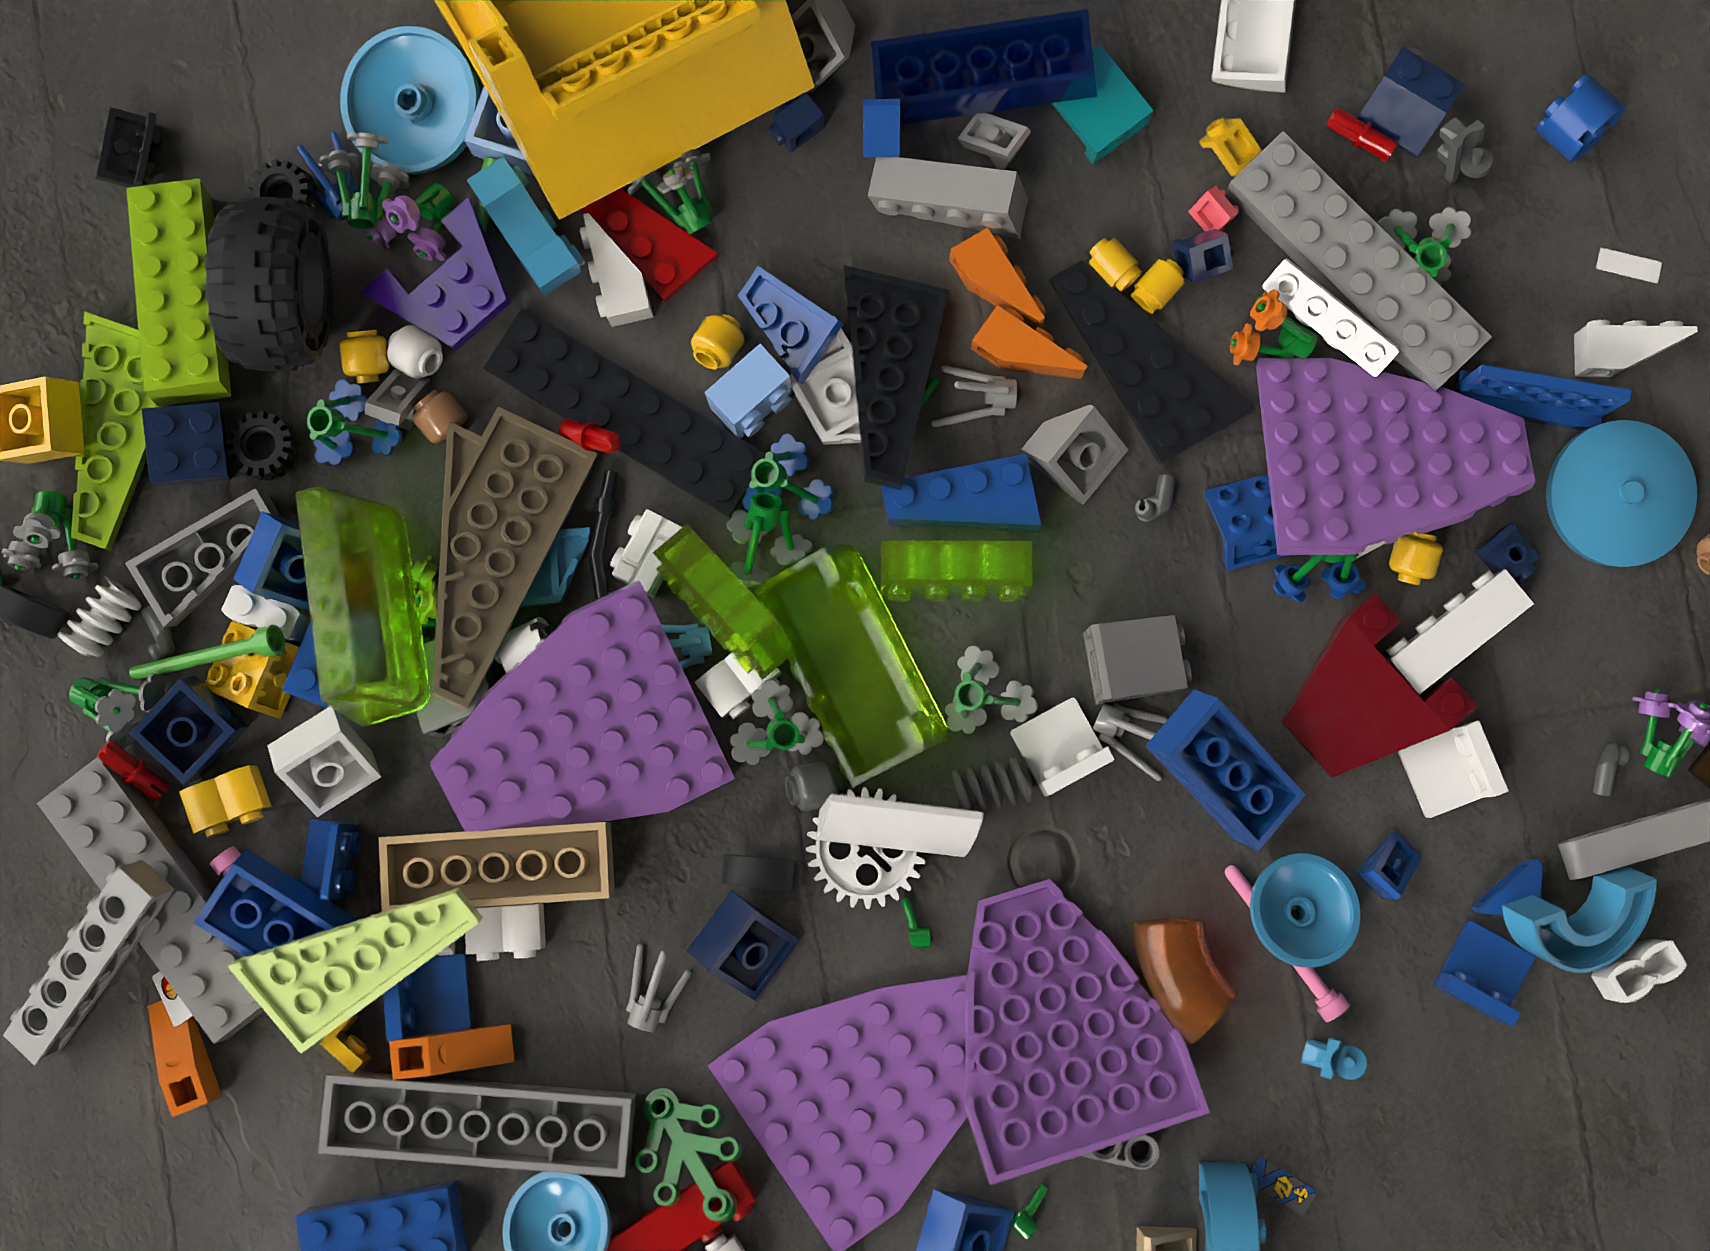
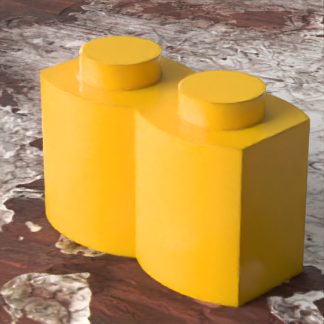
M247 765L229 771L216 778L179 791L193 834L205 833L207 838L229 831L228 824L240 820L242 825L257 821L264 817L262 811L272 807L259 768L256 765Z

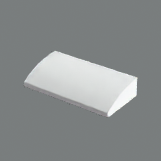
M1221 0L1212 81L1245 89L1285 92L1296 0Z
M831 794L819 810L817 840L965 857L977 837L983 820V812Z

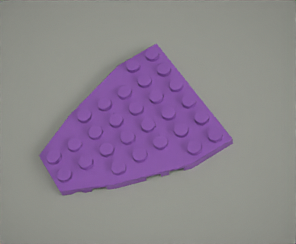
M1258 358L1256 373L1277 555H1354L1364 552L1367 546L1384 541L1387 545L1397 542L1399 536L1416 531L1419 535L1462 522L1473 517L1477 510L1488 505L1494 507L1503 503L1509 496H1517L1530 490L1535 483L1524 418L1443 387H1439L1434 391L1424 382L1386 372H1381L1378 376L1374 377L1359 365L1332 358Z
M640 580L568 614L556 630L546 639L543 638L535 646L536 649L520 664L517 663L482 696L462 726L459 725L451 735L450 741L444 748L440 749L430 762V767L464 831L598 823L669 812L735 779Z
M1050 879L989 897L977 903L966 980L965 1109L990 1185L1210 1113L1182 1035L1176 1028L1172 1027L1160 1011L1161 1007L1154 998L1151 999L1139 983L1137 975L1110 939L1101 930L1098 931L1082 915L1083 912L1073 902H1069L1063 896L1062 891Z
M965 974L942 979L923 980L915 983L883 986L829 1004L770 1020L707 1065L833 1251L846 1250L899 1212L968 1116L965 1109L967 980Z

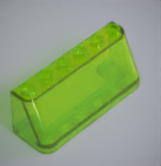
M321 486L295 492L321 701L362 727L420 710L428 702L430 686L419 612H416L414 609L416 590L412 574L405 518L393 506Z
M841 544L823 547L753 588L758 597V607L768 617L774 629L775 641L784 649L790 661L791 673L796 680L800 681L807 695L808 707L817 715L823 727V736L828 745L833 747L840 761V770L843 776L850 781L852 787L862 784L948 740L949 732L947 725L863 559L852 545Z

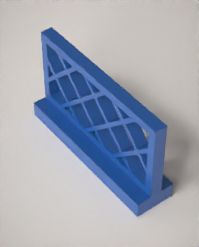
M1480 365L1473 372L1460 370L1456 373L1454 392L1522 417L1525 421L1578 430H1586L1601 424L1603 416L1629 402L1631 398L1630 389L1487 365Z

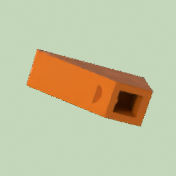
M987 227L950 249L949 261L969 291L995 306L999 305L1004 310L1006 307L1014 309L1024 318L1023 322L1032 328H1042L1045 320L1043 315L1046 314L1045 308L1038 296L1033 295L1031 297L1024 286L1027 283L1026 278L1018 265L1012 266L1007 259L1006 254L1008 250L999 235L993 236Z
M997 305L972 340L971 350L999 369L1081 379L1088 367L1083 363L1084 359L1079 353L1070 348L1063 350L1053 343L1054 338L1048 332L1038 327L1034 330L1023 322L1024 318L1017 311L1006 307L1004 310Z
M162 1000L149 1005L148 1012L158 1078L171 1116L175 1117L222 1098L220 1087L194 1016L174 1027Z
M512 1023L412 1035L404 1039L389 1041L393 1080L432 1076L515 1062Z

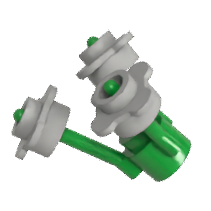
M40 491L36 494L34 508H32L31 513L24 517L21 526H16L13 530V534L17 538L23 539V542L11 541L8 549H2L3 558L8 560L7 564L18 571H30L31 567L40 568L39 555L41 550L38 548H47L49 541L58 539L61 532L57 527L60 522H64L68 551L58 556L59 563L52 566L53 572H61L66 579L77 580L87 577L88 571L98 569V563L90 562L89 552L77 550L76 541L71 537L73 509L66 507L67 498L65 495L55 491Z

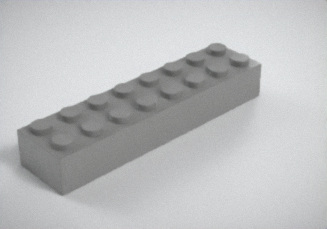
M1284 131L1230 182L1226 191L1227 195L1307 275L1399 347V353L1393 360L1413 380L1424 382L1436 391L1492 338Z
M97 757L37 804L101 891H103L108 883L106 881L108 874L120 864L127 865L141 859L175 889L138 942L211 1041L215 1044L228 1040L264 1012L263 1008L227 967L231 961L246 956L194 924V921L213 894V890L138 789L130 783L124 784L121 781L122 777Z
M337 1070L326 1075L318 1153L625 1177L630 1171L637 1093L436 1077L393 1080L392 1074L359 1071L352 1073L351 1071Z

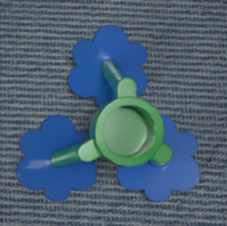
M346 379L337 381L335 391L329 395L330 400H318L317 406L312 408L307 416V425L311 431L310 438L315 440L314 445L318 448L315 458L321 464L330 462L333 466H339L343 458L352 456L354 446L349 442L351 439L349 432L371 436L373 438L372 450L376 454L391 455L394 447L401 443L402 434L398 429L399 426L395 424L385 423L378 419L377 426L369 428L346 422L345 418L357 420L360 417V412L365 411V404L368 399L362 394L363 388L358 383L351 384Z
M784 434L779 442L771 445V452H767L765 458L758 460L754 464L751 471L753 480L750 481L745 491L747 495L743 498V506L749 511L753 495L760 492H771L779 496L782 493L783 487L801 497L802 501L798 505V511L801 515L809 516L812 520H818L821 514H828L833 508V500L831 499L834 492L833 488L828 485L826 486L825 482L821 479L813 480L809 488L804 489L787 480V476L795 475L797 470H804L808 466L809 460L807 455L804 454L807 450L806 444L802 441L797 442V439L792 434Z

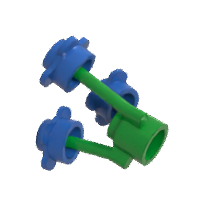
M1359 553L1354 555H1310L1311 559L1302 567L1294 564L1285 567L1279 564L1274 568L1276 582L1273 584V589L1280 596L1291 597L1297 603L1303 602L1306 599L1304 590L1310 584L1307 573L1321 560L1329 563H1336L1332 568L1324 569L1321 574L1322 580L1327 582L1331 589V597L1343 599L1346 594L1353 592L1359 594L1365 588L1364 581L1359 579L1360 572L1353 564Z

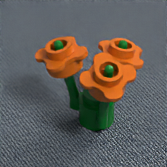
M1277 290L1265 291L1261 296L1257 297V301L1250 311V316L1256 321L1255 329L1258 331H1264L1265 329L1273 330L1280 325L1284 327L1278 337V343L1282 347L1277 348L1260 344V334L1253 332L1252 325L1246 323L1241 332L1233 334L1230 341V353L1235 354L1233 358L1234 365H1240L1242 359L1253 361L1258 352L1281 358H1293V356L1305 359L1316 345L1317 334L1287 315V306L1279 300L1280 293Z

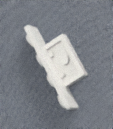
M1284 259L1264 282L1263 289L1267 292L1277 290L1280 293L1279 300L1294 313L1301 323L1312 327L1322 335L1323 339L1330 346L1340 349L1372 376H1378L1399 353L1397 345L1289 259Z

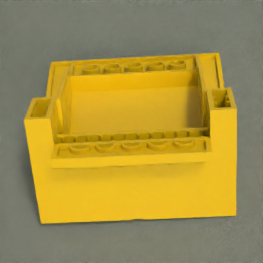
M434 0L494 102L559 220L676 160L689 150H695L815 87L786 0Z

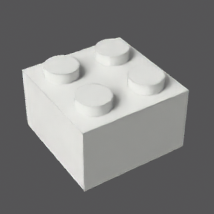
M332 705L267 745L275 773L316 817H319L381 778L372 750Z

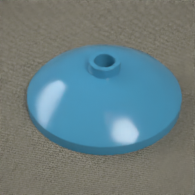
M1306 853L1284 856L1269 864L1258 876L1253 886L1250 898V914L1255 932L1267 950L1285 963L1304 968L1323 966L1342 957L1355 941L1360 926L1358 896L1345 873L1327 859ZM1293 907L1299 911L1300 916L1298 920L1294 919L1291 915Z
M541 1172L523 1183L509 1202L503 1221L505 1251H607L611 1233L609 1209L600 1190L585 1176L574 1173ZM568 1222L572 1228L569 1236L564 1232V1227Z

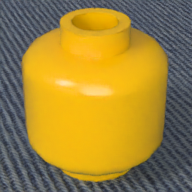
M729 315L707 316L691 339L694 358L701 365L712 370L729 367L745 343L744 335L740 330V324Z
M376 330L347 332L348 338L343 339L339 346L344 374L356 376L357 383L379 381L378 374L385 373L390 368L386 339L383 336H378Z
M1416 531L1399 536L1397 542H1394L1389 560V567L1399 573L1397 580L1420 585L1421 579H1432L1435 577L1443 552L1441 544L1436 542V535L1429 533L1418 535Z

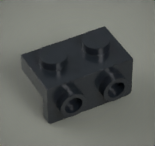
M113 107L109 108L95 179L128 188L142 186L144 180L151 181L155 161L148 159L150 146L157 148L161 133V126L155 125L157 114L149 112L146 117Z

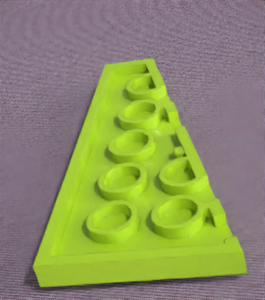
M84 311L86 342L82 343V357L85 359L84 376L80 380L84 454L76 456L75 470L78 471L77 492L74 493L71 537L111 551L147 460L141 408L157 406L144 392L139 330Z

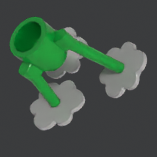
M698 149L689 150L682 154L680 157L681 161L674 163L673 169H670L663 176L664 181L657 186V189L649 181V178L658 169L631 182L632 185L628 188V194L632 195L640 187L644 186L673 218L679 228L685 227L688 234L714 221L709 213L713 208L707 199L697 166L700 163L711 160V156L709 153L701 155ZM691 178L694 180L699 200L697 197L691 199L684 187L687 180ZM677 189L684 204L678 207L681 214L676 211L659 191L667 193L670 190Z
M1451 206L1444 208L1442 213H1435L1431 216L1429 224L1434 230L1432 237L1424 238L1419 243L1413 240L1417 235V230L1414 227L1417 223V217L1411 211L1402 213L1401 210L1394 209L1390 212L1389 217H1383L1377 223L1402 248L1407 245L1409 250L1416 254V257L1413 259L1440 286L1442 281H1447L1451 277V272L1447 269L1451 259L1447 254L1446 248L1457 247L1462 239H1467L1471 235V228L1468 226L1471 222L1470 214L1464 210L1456 212V209Z
M760 492L753 495L748 513L740 509L735 510L732 513L731 520L727 522V529L733 532L732 537L736 542L744 544L750 541L746 563L733 562L731 567L727 568V574L733 576L734 581L741 586L753 587L761 585L763 581L769 579V573L761 570L758 565L754 564L761 537L765 536L768 531L773 530L779 521L781 522L784 536L777 538L774 542L775 547L770 550L771 556L777 558L779 564L788 565L803 561L806 558L805 554L812 550L811 541L803 540V537L799 534L792 536L788 520L789 507L782 506L781 498L774 493Z
M977 645L967 647L964 653L965 656L960 657L957 661L958 667L962 669L960 676L963 682L955 690L953 703L945 707V713L949 716L947 719L948 728L953 732L963 730L965 734L974 733L975 726H982L987 720L986 712L981 709L986 704L1003 705L1001 714L1004 719L1010 721L1015 719L1017 722H1025L1028 714L1035 713L1038 708L1037 700L1032 697L1034 693L1033 688L1030 685L1023 686L1021 682L1015 680L1009 682L1006 692L1001 693L1000 696L991 695L986 685L989 682V678L996 677L1000 671L998 663L993 660L994 654L989 649L982 651Z
M767 679L761 684V689H756L752 692L751 696L755 701L752 710L756 716L764 717L767 715L772 720L768 724L766 731L763 728L756 729L751 723L741 724L738 728V733L730 737V743L734 746L732 757L736 762L747 761L748 764L755 765L759 762V757L767 756L774 747L789 751L799 749L801 754L807 755L811 752L812 747H819L824 741L823 733L818 730L820 722L816 718L809 719L808 715L803 712L795 713L791 720L785 717L784 712H788L793 706V701L788 696L790 689L786 684L778 685L775 680Z

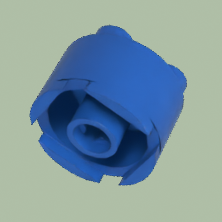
M1587 73L1571 88L1573 93L1567 99L1560 96L1545 111L1547 116L1535 128L1539 135L1570 163L1573 160L1576 162L1604 137L1602 134L1608 126L1613 127L1626 110V107Z

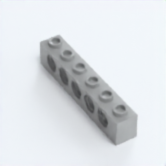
M143 859L127 865L120 864L108 874L106 878L108 883L103 891L88 903V912L83 920L74 925L68 932L67 937L69 940L62 949L51 957L48 962L50 968L43 977L39 978L29 989L31 995L27 1001L11 1015L10 1020L12 1023L3 1036L34 1066L60 1054L175 890Z

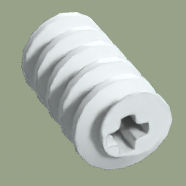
M106 576L105 578L109 582L110 587L107 588L100 585L95 587L101 598L95 599L88 596L85 599L92 609L90 611L81 608L76 610L82 619L81 623L72 620L67 621L68 626L73 631L72 634L61 631L57 634L67 645L88 657L90 655L101 657L104 650L99 643L111 645L113 638L109 632L120 634L123 630L118 620L129 622L132 619L127 608L133 610L141 608V604L135 595Z

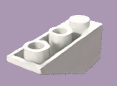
M583 214L586 227L580 228L584 248H591L594 261L588 262V268L592 282H599L602 295L596 296L600 317L607 316L611 327L652 318V308L642 273L590 214Z
M1608 320L1590 321L1585 327L1574 334L1575 377H1612L1685 340L1697 332V326H1683L1681 321H1667L1661 323L1660 326H1647V322L1641 320L1628 321L1623 325H1610Z

